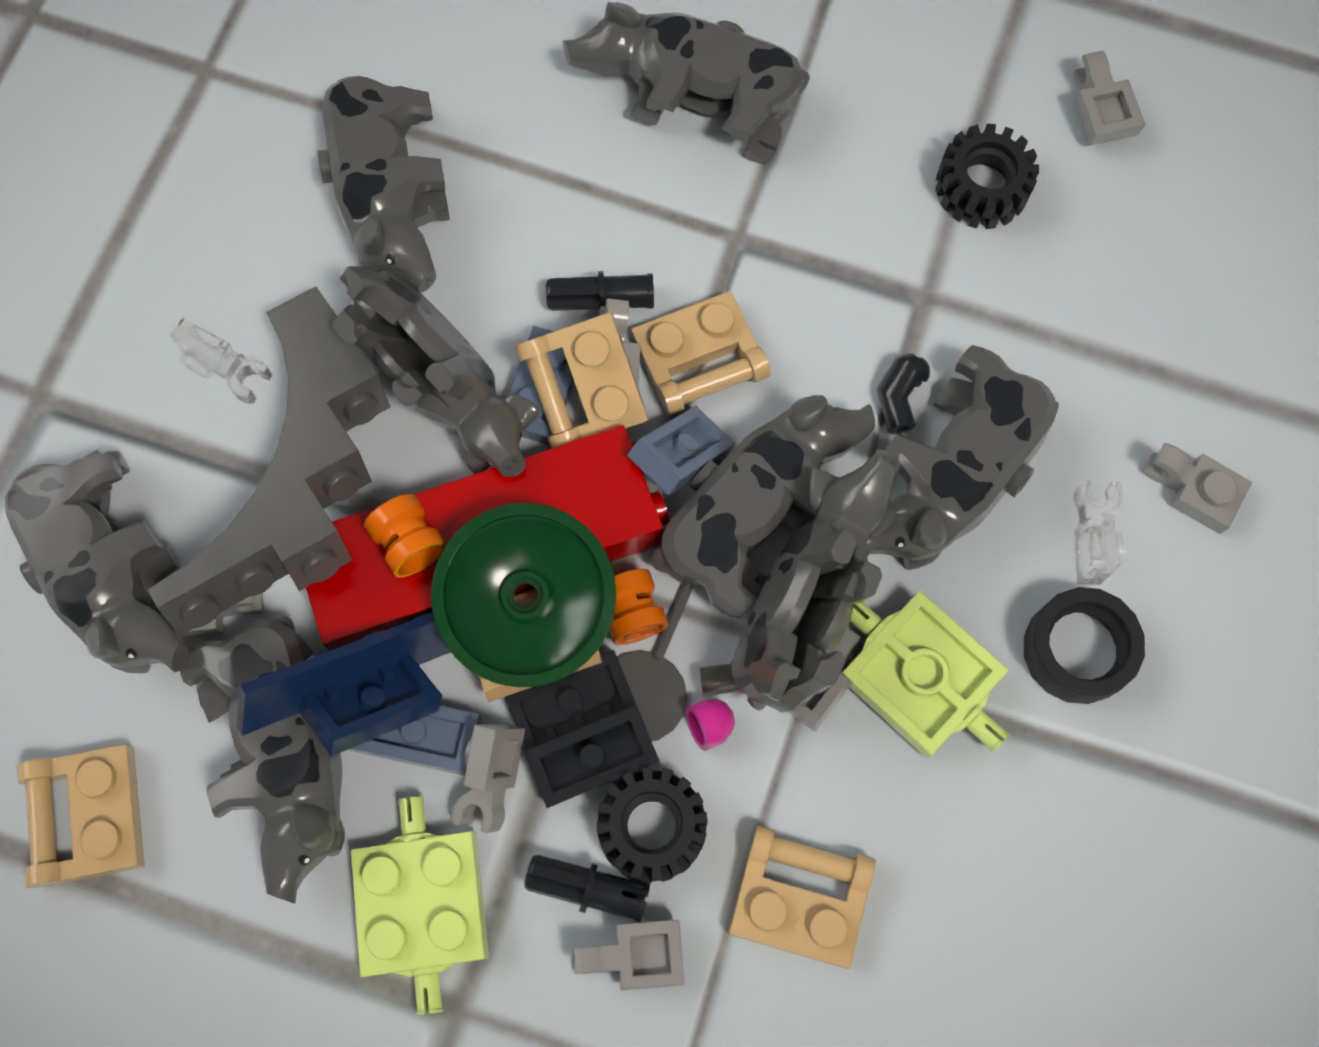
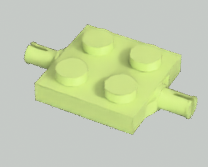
M921 591L901 611L887 616L884 620L865 603L853 604L850 622L867 638L864 641L860 654L841 674L850 679V688L927 759L937 751L949 736L962 731L964 728L970 730L991 752H994L1003 743L1002 741L1010 733L1006 732L982 710L986 705L990 691L1009 671L1000 661Z
M410 797V800L407 798L398 800L402 836L396 837L384 845L351 850L360 977L391 973L414 977L417 1005L416 1016L444 1012L439 973L447 971L458 963L489 959L477 834L472 831L443 836L426 833L424 797Z

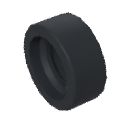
M1077 587L1058 593L1031 618L1024 634V659L1031 676L1048 694L1067 703L1091 704L1111 697L1137 676L1145 657V635L1136 614L1120 598L1096 588ZM1073 613L1087 614L1099 620L1110 632L1116 645V659L1112 668L1104 676L1092 680L1080 679L1067 673L1056 661L1050 647V634L1055 623L1063 616Z

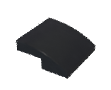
M614 650L600 655L602 663L576 671L558 681L534 686L505 696L515 725L525 728L523 745L526 751L524 753L546 808L621 778L622 775L630 771L633 773L643 767L659 762L655 748Z

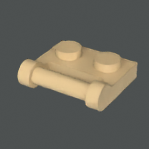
M731 291L631 328V339L633 343H640V359L667 416L684 411L685 404L738 383L749 379L756 383L771 376L766 355L761 347L757 345ZM736 351L740 357L737 361L677 384L671 378V376Z
M613 312L514 345L520 362L526 360L552 435L547 438L551 449L621 425L628 428L649 420ZM561 347L563 348L588 422L574 427L547 352Z
M124 744L52 759H33L17 765L18 783L25 785L31 862V866L24 868L26 888L48 887L145 867L133 747ZM67 779L73 859L57 862L51 782Z
M757 825L728 935L841 968L851 969L865 903L874 876L876 859L858 853L855 859L828 852L774 836V829ZM770 860L847 882L845 898L840 900L764 878L763 875L767 861Z

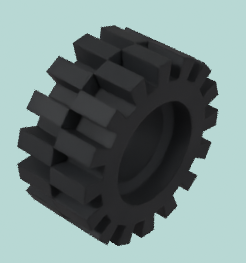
M987 123L983 133L980 132L978 124L970 126L966 135L960 131L954 136L952 144L949 142L936 176L938 181L935 188L937 196L944 195L941 206L945 211L953 206L955 207L952 218L960 222L964 215L971 217L969 227L977 228L981 220H985L986 229L996 228L999 219L1003 225L1012 222L1015 214L1019 216L1023 211L1037 183L1036 178L1039 174V164H1034L1037 158L1034 148L1024 152L1028 140L1021 135L1016 141H1013L1010 138L1014 130L1006 126L1002 135L995 133L996 124ZM973 165L990 166L1003 175L1006 184L1002 188L997 189L982 187L969 177L967 169Z
M643 767L640 772L632 774V771L622 775V779L617 784L613 783L608 788L604 800L600 802L596 825L601 849L610 864L616 867L622 875L647 883L653 881L665 882L680 873H684L697 859L704 845L708 824L707 812L703 808V799L699 792L696 793L691 788V782L685 777L680 779L673 775V771L663 768V771L652 770V767ZM646 802H658L665 805L672 812L676 821V831L673 838L668 844L658 849H646L637 845L628 832V820L632 811L637 806Z

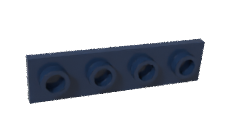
M433 611L425 612L413 620L387 630L374 631L363 639L334 650L318 652L307 660L281 670L262 673L251 681L239 685L236 728L243 736L300 713L332 757L438 712L442 694L419 666L451 653L440 636Z

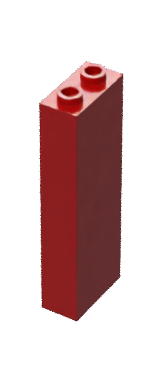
M624 425L525 457V470L517 476L506 477L496 468H492L414 494L426 512L424 517L425 523L428 527L438 530L446 545L453 535L472 518L492 508L513 503L542 504L554 507L573 516L595 535L607 553L610 562L660 546L663 525L670 522L661 493L659 491L649 492L643 471L627 456L637 441L630 442ZM379 506L332 521L353 561L339 568L329 579L306 587L322 644L328 651L363 639L374 631L387 630L413 620L425 612L433 611L431 588L439 558L415 574L402 578L395 577L385 561L386 549L382 544L374 543L364 527L366 518ZM529 584L522 585L517 589L515 595L535 589V587Z

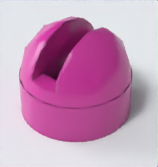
M706 699L685 708L686 721L691 735L703 751L724 743L733 732L735 726L734 713L727 703L718 699Z

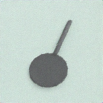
M682 584L667 619L669 626L662 631L654 652L637 651L618 657L652 742L659 741L674 731L685 712L687 692L684 678L675 665L665 659L664 656L694 587L687 584Z

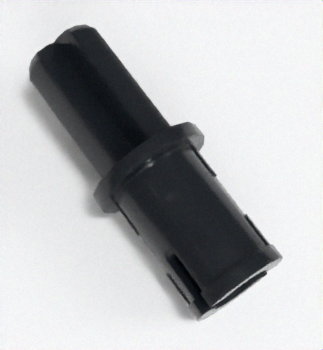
M598 271V277L550 278L545 286L546 304L551 311L600 309L601 306L605 307L606 299L629 301V308H654L653 273H647V275L604 276L603 271Z
M535 855L530 860L524 888L529 892L580 905L579 912L585 913L588 907L633 919L634 922L640 923L647 902L645 898L648 897L650 883H641L597 871L598 864L591 863L589 869L545 856Z

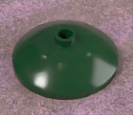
M513 503L495 507L477 515L453 535L441 553L435 568L431 588V603L440 636L450 652L462 665L476 675L497 684L512 687H534L567 677L582 667L596 653L612 624L616 604V584L607 553L599 540L584 524L573 516L554 507L535 503ZM525 584L534 586L538 593L535 604L527 608L521 607L515 599L517 589Z

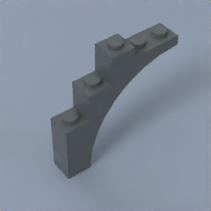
M317 287L266 312L283 349L288 374L287 410L276 452L256 491L229 526L194 559L148 589L156 607L179 636L193 628L209 624L219 613L249 596H256L265 592L275 581L288 574L298 590L301 591L313 583L329 579L339 568L353 561L324 508L337 501L350 498L358 489L372 482L359 450L347 434V431L358 425L370 422L376 415L389 409L391 406L378 373L361 349L353 344H345L332 329L333 321L337 318V315Z

